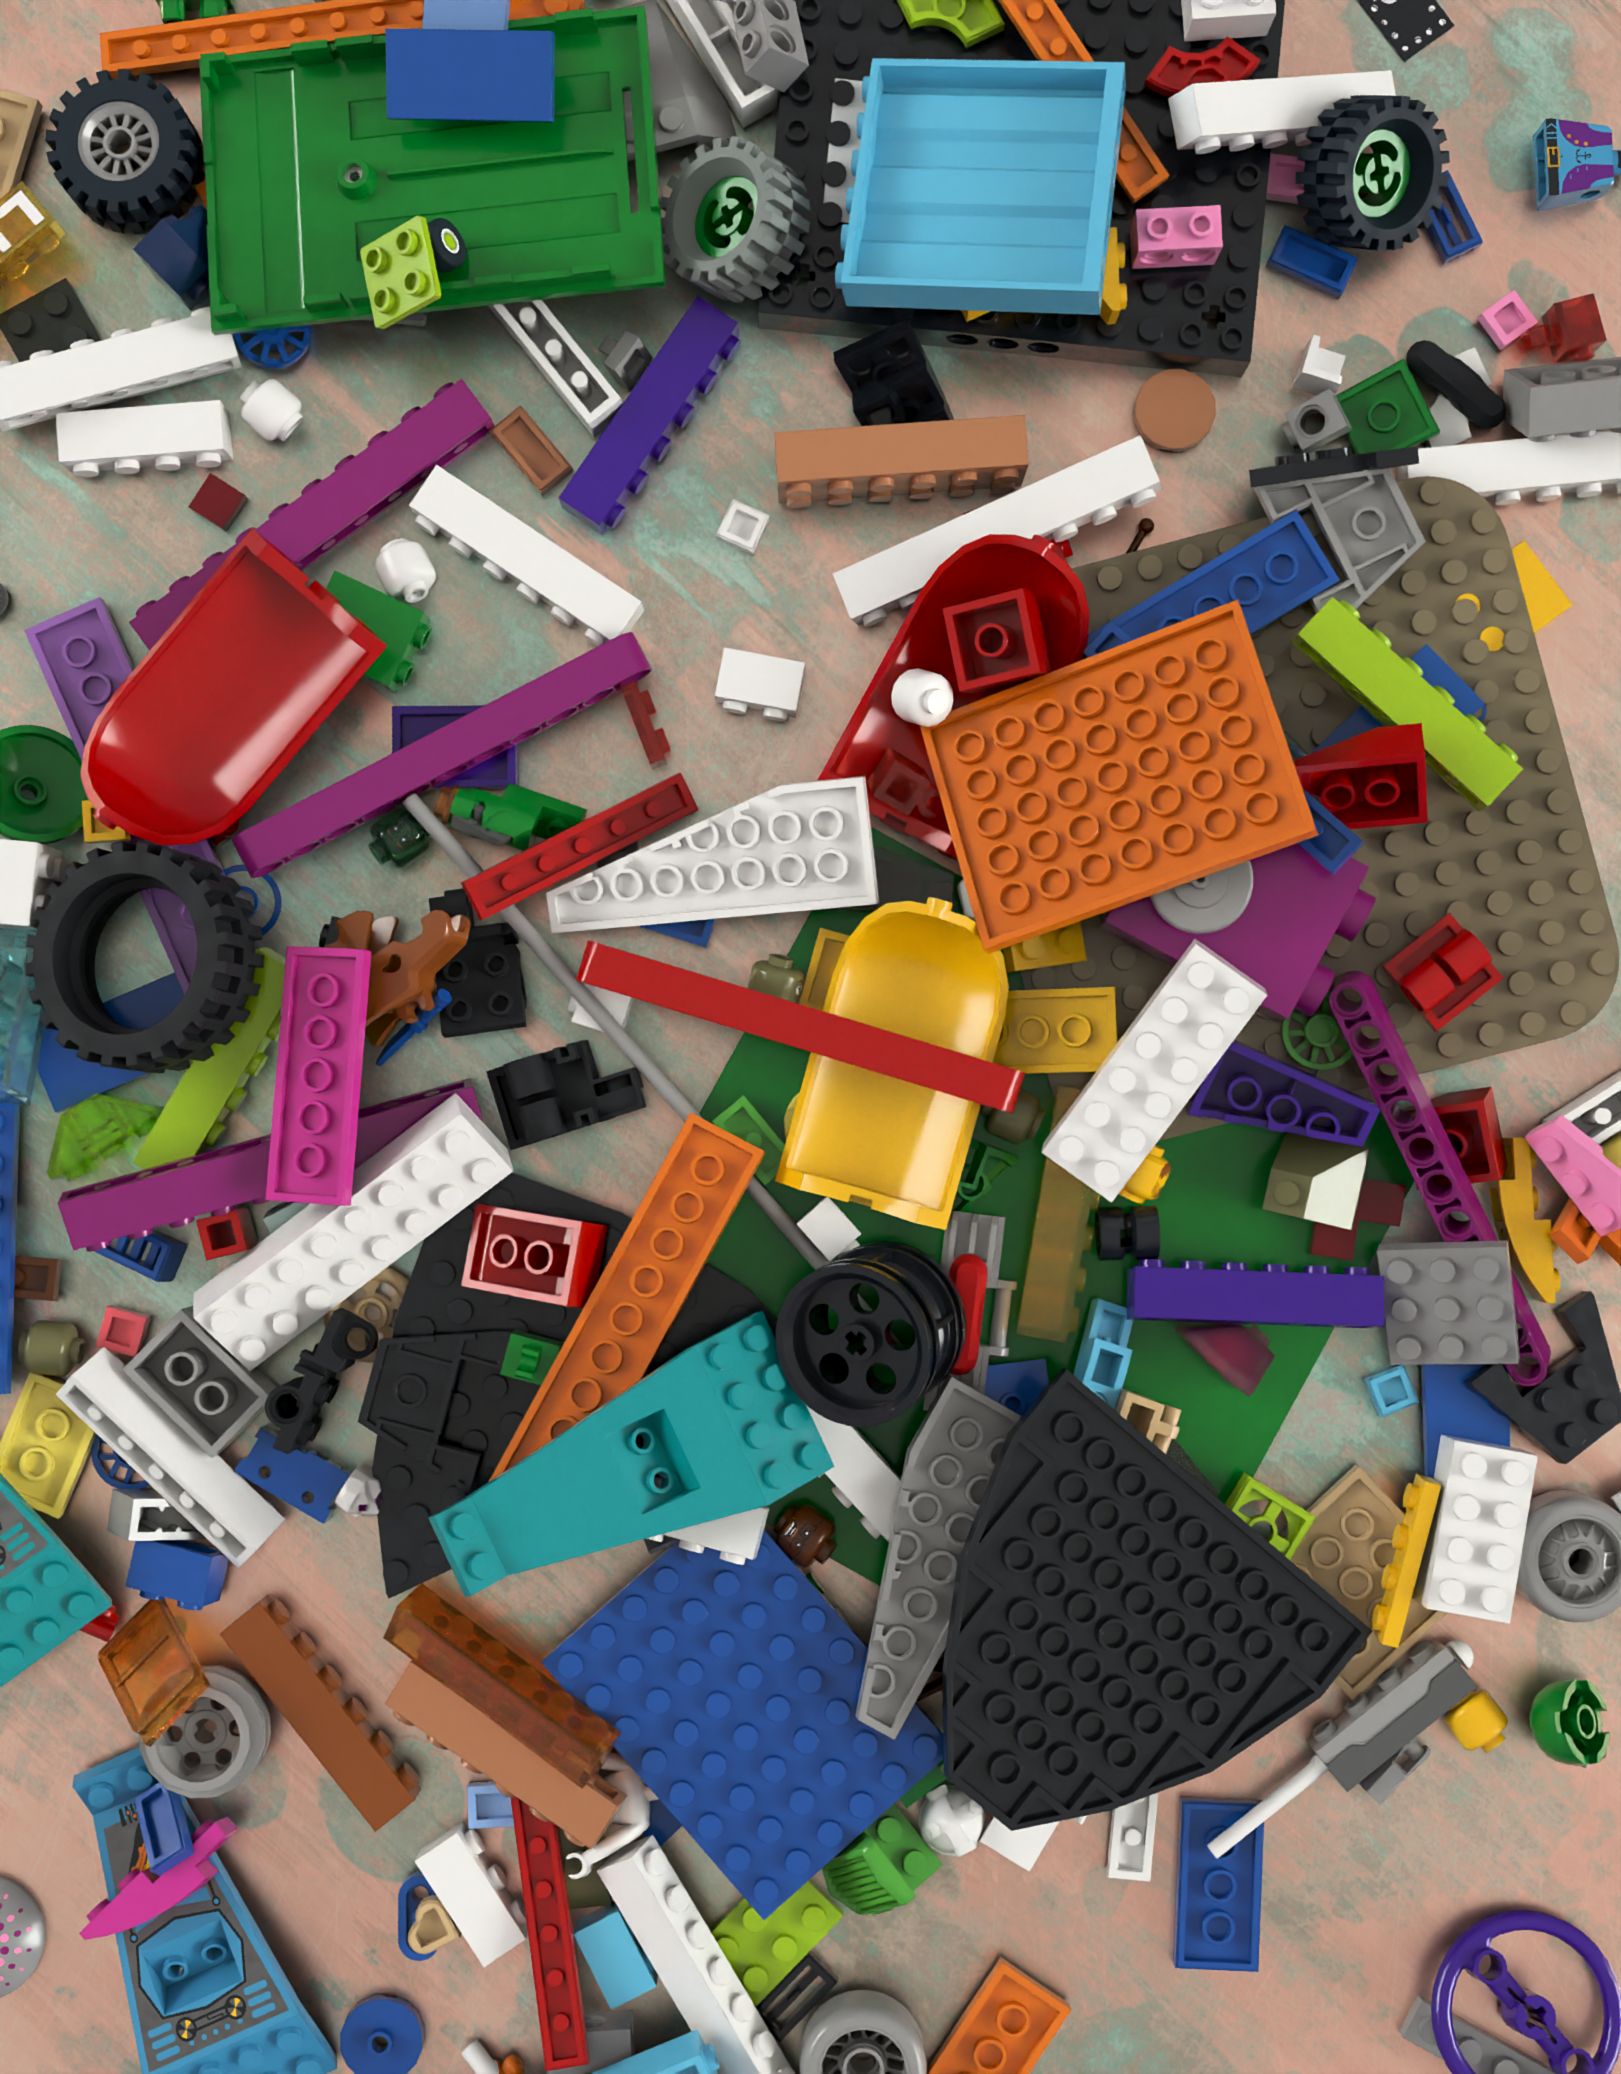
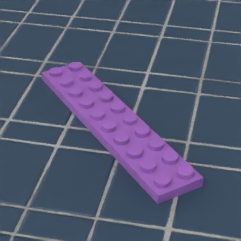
M100 597L24 630L81 761L84 747L95 720L112 695L134 670L106 603ZM130 834V841L125 842L137 845L138 841H150ZM209 838L194 844L161 845L198 856L200 859L214 863L222 868ZM222 868L220 875L226 876ZM160 888L144 889L140 891V895L185 995L191 983L197 960V938L192 918L187 907L176 894Z

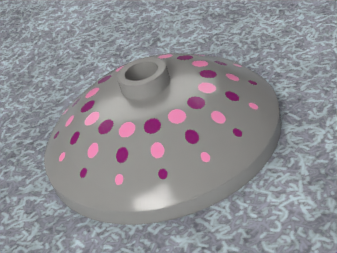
M0 1875L1 1998L18 1989L33 1974L42 1958L46 1942L45 1920L37 1901L24 1886L4 1875Z

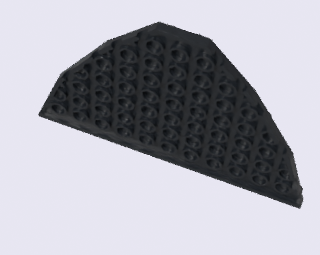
M512 1172L424 1239L395 1318L392 1338L520 1330L565 1343L583 1308L567 1307L461 1286L476 1203L608 1226L599 1279L629 1226L632 1217L619 1210L603 1206ZM706 1263L645 1377L687 1348L760 1311H763L776 1339L778 1318L749 1288ZM461 1360L440 1443L482 1454L470 1493L463 1492L455 1487L456 1484L444 1476L434 1473L425 1467L424 1463L377 1435L372 1473L373 1477L379 1480L381 1492L375 1500L379 1510L377 1518L383 1578L388 1599L452 1569L428 1517L466 1498L489 1482L541 1385L500 1375V1369ZM638 1434L635 1442L637 1447L642 1449L644 1440Z

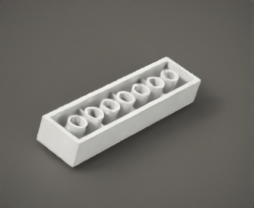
M456 1093L354 1170L351 1206L309 1204L194 1292L193 1318L249 1371L253 1370L512 1173L513 1168L508 1149Z

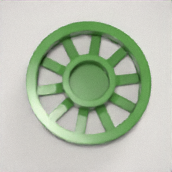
M1329 992L1324 997L1320 1014L1317 1015L1315 1012L1307 1020L1295 1013L1296 1009L1294 1008L1289 1018L1282 1020L1281 1038L1288 1055L1300 1065L1313 1070L1336 1068L1349 1060L1353 1055L1349 1044L1338 1038L1342 1030L1338 1026L1335 1016L1327 1015L1331 994ZM1291 1018L1304 1025L1303 1029L1288 1031ZM1304 1036L1305 1040L1294 1049L1289 1037ZM1333 1043L1346 1050L1338 1059H1335L1330 1047ZM1308 1045L1313 1046L1310 1061L1299 1055ZM1320 1048H1324L1329 1063H1316Z

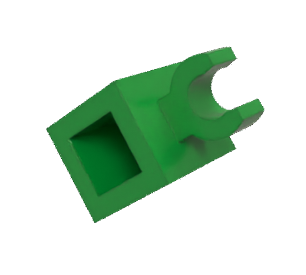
M520 1330L513 1331L510 1335L500 1375L542 1385L564 1342Z

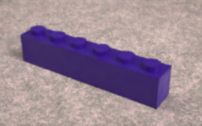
M697 295L558 497L564 510L601 535L605 533L608 527L614 529L618 525L626 511V508L623 506L631 493L637 495L643 489L649 478V474L646 473L654 460L660 462L664 458L672 444V440L669 439L677 426L683 428L689 422L695 410L692 404L700 393L706 395L710 391L718 377V373L715 372L723 359L730 361L738 350L741 340L738 339V322Z
M1142 1259L1139 1260V1266L1127 1269V1320L1374 1329L1385 1326L1384 1276L1370 1275V1268L1348 1267L1345 1268V1274H1329L1328 1266H1304V1273L1288 1272V1265L1264 1264L1263 1271H1247L1246 1263H1222V1270L1206 1269V1262L1181 1261L1180 1268L1164 1267V1260Z

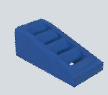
M153 1229L151 1234L135 1239L129 1254L126 1253L131 1241L128 1239V1236L120 1237L115 1249L109 1245L94 1251L156 1282H171L176 1276L187 1249V1244ZM150 1242L152 1244L145 1261L141 1260L147 1244Z

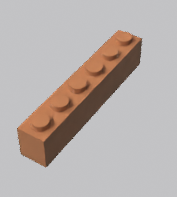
M425 1654L410 1661L385 1702L386 1706L394 1710L393 1715L397 1720L408 1726L415 1725L428 1734L427 1739L430 1743L443 1750L449 1749L461 1758V1763L468 1770L477 1774H485L496 1782L495 1787L502 1794L522 1800L530 1806L529 1810L535 1817L544 1822L551 1821L564 1830L565 1837L575 1845L587 1846L592 1849L603 1837L628 1796Z

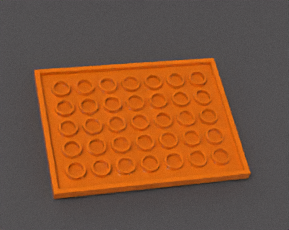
M1238 599L952 710L946 719L938 725L929 727L920 725L983 950L988 954L1319 835Z

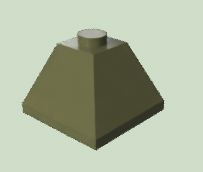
M1286 1132L1271 1168L1262 1209L1352 1230L1370 1149Z

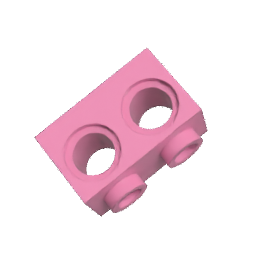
M1220 205L1136 209L1129 228L1132 269L1214 265L1223 248Z

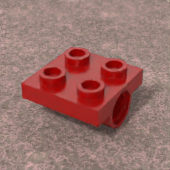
M1451 913L1443 916L1381 966L1434 1032L1440 1030L1504 979L1492 965V958L1485 946L1473 933L1463 929Z

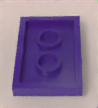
M485 705L392 706V753ZM517 744L430 790H459L461 787L479 790L506 789L509 783L518 785Z

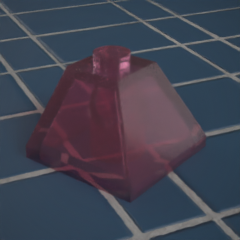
M1229 1323L1179 1324L1174 1329L1233 1388L1247 1397L1255 1391L1275 1357L1267 1348L1271 1341L1254 1325L1247 1329L1241 1324Z

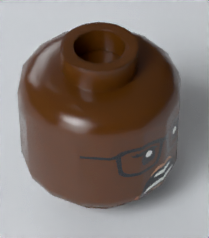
M804 1504L799 1508L792 1505L774 1528V1532L778 1534L776 1538L778 1546L786 1555L802 1567H809L816 1560L823 1565L837 1547V1544L832 1540L836 1533L835 1524L810 1504Z

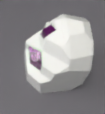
M367 1465L358 1466L344 1484L335 1501V1505L356 1518L377 1515L383 1502L380 1482L373 1477L372 1467Z

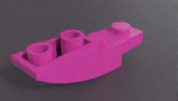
M228 1816L214 1823L211 1819H208L190 1836L194 1841L192 1844L194 1854L161 1876L152 1873L150 1867L143 1871H140L138 1867L135 1868L117 1885L121 1892L111 1902L106 1898L86 1916L90 1923L79 1934L86 1940L122 1932L149 1921L184 1901L219 1872L208 1859L238 1830L236 1825Z

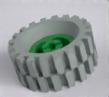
M731 136L730 142L723 137L713 139V150L702 144L695 149L697 155L695 161L686 157L679 164L684 172L679 179L673 175L670 177L667 186L673 189L669 198L661 197L660 208L666 211L665 217L661 218L662 233L665 234L663 237V251L668 254L664 260L669 267L676 270V274L719 299L727 301L728 298L738 303L744 302V298L747 296L755 300L762 297V286L772 291L780 284L776 278L780 271L789 275L794 268V265L789 262L793 252L801 256L805 244L798 241L800 233L808 234L810 222L803 218L802 214L811 211L810 200L802 196L807 190L804 183L796 178L798 174L753 142L745 141L741 137ZM751 201H753L754 210L748 207ZM725 238L730 241L727 247L725 245Z

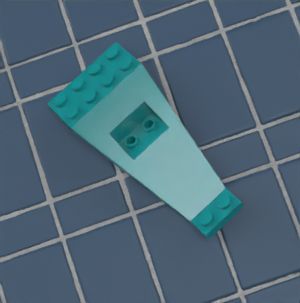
M760 1311L687 1348L466 1498L428 1518L464 1597H469L508 1575L768 1506L835 1466L806 1404L796 1395L783 1374L777 1355L776 1339L763 1311ZM638 1434L644 1440L642 1449L638 1448L635 1442ZM656 1473L662 1479L660 1488H657L654 1484Z

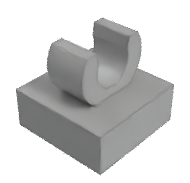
M627 330L619 341L606 336L598 347L600 352L607 355L603 365L615 381L628 390L631 389L653 358L640 338Z

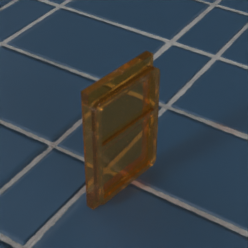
M150 1599L98 1653V1661L132 1730L140 1734L144 1744L149 1747L210 1686L206 1675L165 1599Z

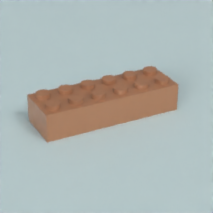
M1025 415L774 432L778 502L787 503V506L790 508L808 507L812 504L811 501L828 500L830 505H845L851 503L852 498L868 497L870 502H886L892 500L893 495L909 494L911 499L920 500L933 497L935 492L949 491L951 496L963 497L974 494L975 490L991 489V493L1005 494L1015 491V487H1021L1029 465Z

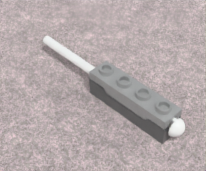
M1433 1639L1431 1642L1424 1641L1418 1644L1409 1653L1410 1659L1399 1668L1392 1667L1382 1673L1377 1679L1378 1685L1367 1694L1360 1693L1353 1701L1350 1699L1344 1707L1346 1711L1334 1720L1328 1719L1319 1724L1312 1733L1313 1737L1307 1741L1308 1745L1316 1753L1310 1763L1207 1844L1213 1855L1218 1859L1328 1770L1338 1783L1349 1792L1477 1688L1476 1684L1461 1667L1462 1664L1468 1670L1473 1664L1474 1655L1470 1646L1460 1640L1449 1641L1444 1646L1436 1639Z

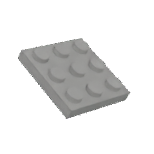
M1508 1240L1379 1244L1377 1255L1380 1276H1384V1314L1390 1365L1519 1364L1520 1353Z

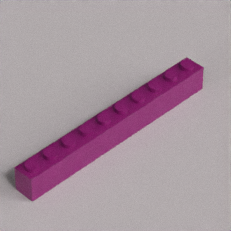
M462 379L455 384L453 382L447 383L435 392L434 399L422 408L418 406L406 412L398 426L389 432L382 431L376 434L368 442V448L357 456L349 455L343 458L335 466V472L324 480L316 479L309 483L302 490L301 497L290 505L288 503L279 505L269 514L268 521L257 529L255 527L252 528L295 562L294 564L303 572L422 485L436 465L442 469L490 435L489 430L494 427V423ZM252 528L243 531L236 538V544L224 553L216 552L209 556L202 563L203 568L191 577L184 576L176 580L169 587L170 592L160 600H151L136 611V617L129 621V624L149 651Z
M471 1078L359 1109L354 1170L455 1093L483 1122ZM271 1134L62 1192L58 1206L73 1251L85 1247L88 1252L97 1251L109 1246L112 1243L111 1240L128 1236L129 1240L139 1239L151 1234L155 1227L169 1224L170 1228H177L195 1220L194 1216L210 1212L211 1216H219L233 1211L236 1208V1204L250 1200L252 1204H262L270 1201L265 1200Z

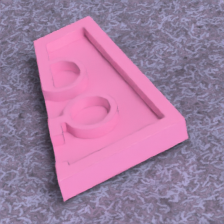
M1562 1115L1531 1129L1524 1137L1599 1236L1602 1237L1621 1229V1169L1603 1156L1602 1147Z

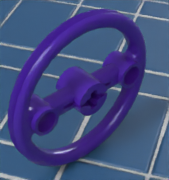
M1516 1910L1491 1915L1473 1924L1457 1938L1438 1968L1431 2002L1432 2026L1437 2046L1446 2066L1452 2074H1476L1465 2060L1457 2043L1453 2028V1993L1458 1977L1463 1969L1471 1977L1485 1983L1501 2001V2017L1505 2024L1512 2030L1534 2039L1549 2056V2064L1553 2072L1556 2074H1611L1621 2050V1991L1609 1961L1588 1936L1570 1923L1546 1913ZM1531 1930L1544 1932L1565 1942L1583 1958L1598 1984L1603 2005L1602 2036L1598 2050L1593 2058L1585 2050L1571 2044L1555 2026L1556 2013L1552 2004L1544 1997L1530 1990L1523 1989L1507 1971V1964L1503 1955L1492 1948L1491 1941L1493 1938L1512 1931ZM1489 1954L1491 1959L1490 1968L1486 1973L1481 1974L1479 1962L1482 1957ZM1521 2003L1529 2006L1528 2013L1531 2015L1530 2018L1535 2024L1527 2021L1529 2017L1528 2014L1525 2012L1526 2009ZM1576 2054V2066L1572 2071L1567 2072L1566 2061L1569 2056Z

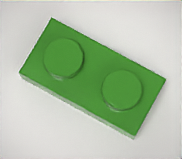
M743 1095L716 1117L712 1123L765 1151V1155L755 1172V1175L765 1186L777 1175L785 1144Z

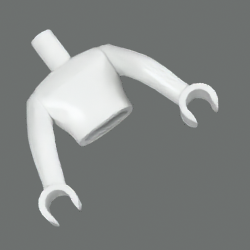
M558 1740L551 1743L561 1746L564 1752L583 1765L616 1771L603 1779L628 1795L611 1824L625 1826L607 1836L592 1849L589 1848L585 1852H574L566 1857V1859L576 1857L582 1862L581 1872L569 1875L571 1879H579L591 1872L594 1863L616 1852L647 1830L650 1825V1801L658 1800L659 1798L621 1755L595 1750L575 1749L571 1742Z

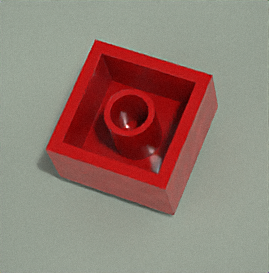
M1020 588L943 608L959 692L976 694L1029 681L1052 672L1036 592Z

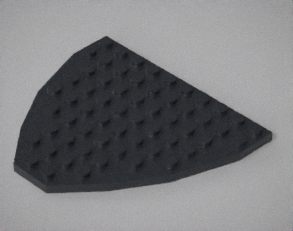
M1061 1367L1007 1434L958 1559L942 1670L944 1775L950 1782L1011 1831L1116 1809L1213 1772L1321 1698L1373 1631L1073 1374Z

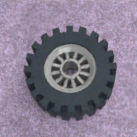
M118 69V79H113L107 70L96 72L98 83L90 85L86 77L76 82L81 92L75 97L67 90L59 98L66 107L63 113L53 108L49 119L57 131L46 129L45 141L53 150L46 152L48 162L56 171L53 174L81 211L84 214L87 213L93 222L102 227L106 222L112 231L124 234L125 224H127L135 235L146 234L144 224L151 223L154 227L163 217L170 213L179 219L185 214L179 206L182 201L185 200L191 205L195 202L198 195L192 188V183L199 184L204 181L205 177L198 165L204 164L203 150L199 145L202 141L178 99H175L170 90L161 82L157 86L151 76L141 72L138 81H136L128 69ZM131 143L127 152L116 154L117 149L121 145Z

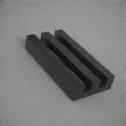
M810 1950L782 1981L755 2006L771 2034L781 2042L836 1985L838 1976L833 1971L830 1972L826 1968V1964L818 1960ZM809 1965L811 1969L766 2015L764 2011ZM820 1976L823 1981L777 2026L774 2021Z

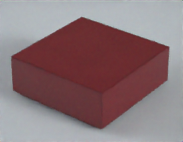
M210 473L188 507L226 532L248 498Z

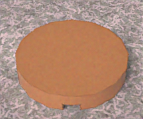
M1166 369L1152 375L1141 386L1134 403V423L1139 434L1152 447L1159 450L1183 452L1197 446L1209 433L1216 416L1215 398L1209 385L1197 374L1184 369Z

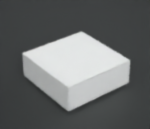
M732 499L716 534V539L754 555L770 520V515Z

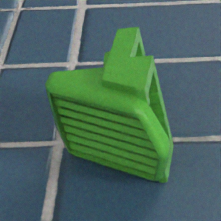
M894 1803L822 1868V1872L832 1897L859 1915L872 1914V1916H875L876 1914L891 1911L895 1907L907 1905L916 1897L914 1890L937 1871L942 1864Z

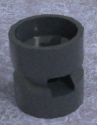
M1132 1206L1128 1213H1124L1121 1207H1096L1094 1231L1098 1261L1123 1260L1126 1254H1130L1133 1260L1158 1259L1160 1253V1224L1156 1206ZM1120 1229H1126L1127 1239L1120 1238Z

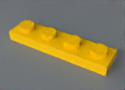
M1417 1473L1414 1483H1408L1404 1492L1403 1507L1407 1508L1403 1524L1398 1523L1395 1527L1392 1538V1547L1396 1549L1393 1562L1385 1566L1381 1586L1385 1589L1381 1605H1375L1371 1617V1628L1374 1629V1635L1380 1643L1395 1648L1399 1647L1441 1485L1435 1479Z

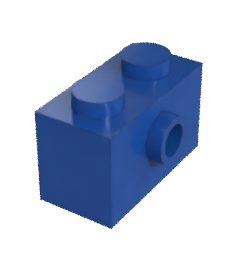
M189 1540L135 1541L125 1587L140 1590L139 1595L146 1599L164 1600L166 1597L177 1600V1606L180 1608L194 1611L202 1610L203 1606L220 1601L229 1559L215 1547Z

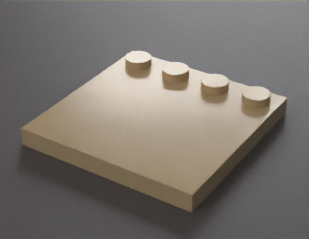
M1357 1464L1306 1510L1316 1516L1290 1560L1373 1631L1334 1680L1352 1701L1448 1613L1426 1609L1413 1599V1591L1399 1647L1383 1645L1374 1635V1629L1371 1628L1372 1612L1376 1604L1381 1605L1385 1592V1589L1381 1586L1383 1571L1387 1564H1392L1396 1550L1392 1547L1393 1533L1398 1523L1403 1524L1405 1514ZM1287 1528L1279 1535L1284 1539L1287 1535Z

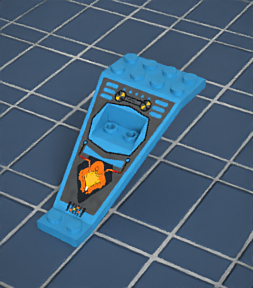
M139 1747L78 1773L73 1778L72 1787L93 1815L110 1902L121 1892L117 1885L137 1867L140 1871L150 1867L134 1798L159 1781L149 1773ZM180 1795L191 1836L201 1825L185 1796ZM216 1852L208 1860L219 1872L203 1887L181 1903L149 1921L115 1933L142 2074H327L337 2069L336 2053L298 1999Z

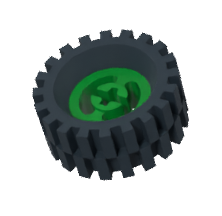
M1354 95L1351 96V99L1342 98L1333 103L1335 109H1324L1318 116L1322 124L1321 127L1310 126L1305 136L1311 141L1310 148H1300L1297 160L1305 161L1304 172H1296L1295 184H1304V193L1296 195L1299 207H1308L1310 210L1303 216V219L1307 226L1317 227L1313 233L1320 240H1329L1328 244L1335 247L1376 251L1403 248V242L1412 243L1420 237L1417 228L1427 229L1434 220L1428 214L1430 209H1440L1444 198L1438 196L1437 193L1439 186L1447 187L1449 175L1441 174L1442 164L1450 163L1449 151L1440 150V144L1447 140L1444 129H1433V126L1439 120L1435 113L1424 111L1426 104L1420 100H1410L1408 96ZM1368 145L1373 150V153H1362ZM1358 192L1369 193V195L1364 200H1361Z

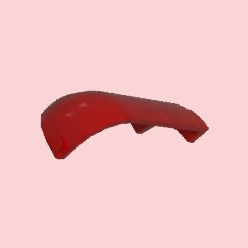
M252 528L116 690L95 720L83 750L80 773L86 796L96 809L93 815L103 825L112 830L118 826L131 835L159 845L194 844L224 832L253 806L385 650L387 645L363 621L339 604L340 601L317 580H314L311 585L307 584L310 578L294 564L295 562Z
M989 534L963 545L940 564L918 594L818 780L865 776L869 813L880 819L879 822L907 837L911 835L928 845L930 849L958 862L920 725L905 721L896 714L891 699L893 686L899 676L907 670L919 668L940 674L949 681L953 689L954 701L951 708L952 711L1024 683L1012 684L976 694L959 692L943 614V608L1020 588L1036 592L1051 670L1055 671L1081 661L1084 655L1083 651L1087 647L1090 612L1082 582L1068 563L1054 552L1056 546L1039 535H1033L1032 539L1017 535Z

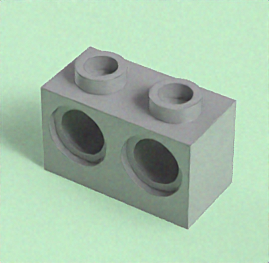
M739 0L732 10L744 74L785 92L809 66L796 2L793 0Z

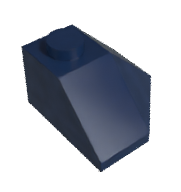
M201 204L190 208L188 211L189 217L178 220L174 215L161 219L133 248L155 279L190 311L197 304H203L210 298L206 226L208 225L207 210Z

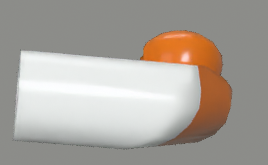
M478 2040L471 2043L461 2054L476 2074L524 2073V2064L519 2057L510 2055L505 2058L504 2062L493 2060Z

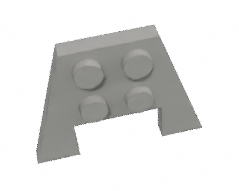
M1389 468L1295 480L1254 488L1271 524L1295 510L1301 513L1310 508L1346 581L1310 599L1309 602L1315 614L1332 597L1338 602L1344 600L1357 609L1426 542Z

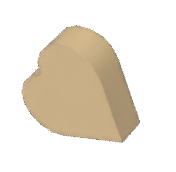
M430 1895L421 1900L415 1914L416 1921L411 1926L407 1938L409 1946L413 1951L419 1954L431 1953L461 1937L462 1933L437 1895Z

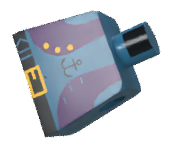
M1549 118L1544 120L1533 135L1537 211L1602 198L1613 185L1614 176L1621 175V150H1613L1612 130L1608 126Z

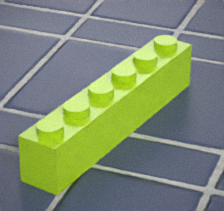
M1332 597L1296 635L1292 643L1384 727L1422 723L1426 765L1478 812L1487 808L1523 770L1516 763L1518 760L1517 755L1505 744L1498 743L1496 745L1484 734L1487 731L1485 726L1476 717L1470 714L1464 716L1453 706L1455 700L1445 689L1437 685L1433 688L1421 677L1423 675L1422 669L1414 661L1407 657L1401 659L1390 649L1392 646L1390 640L1382 632L1374 628L1370 631L1358 620L1360 614L1351 604L1344 600L1338 602Z
M269 947L257 948L255 953L264 955V968H255L253 983L261 984L258 996L249 995L244 1008L251 1012L245 1023L234 1022L229 1030L235 1037L227 1045L214 1043L211 1046L214 1056L204 1062L191 1061L190 1068L185 1071L135 1157L134 1164L143 1169H148L205 1153L209 1146L213 1148L220 1141L226 1130V1126L222 1124L229 1111L235 1112L242 1104L247 1094L243 1087L250 1075L253 1077L257 1076L268 1058L263 1053L271 1040L276 1042L279 1039L286 961L284 956Z

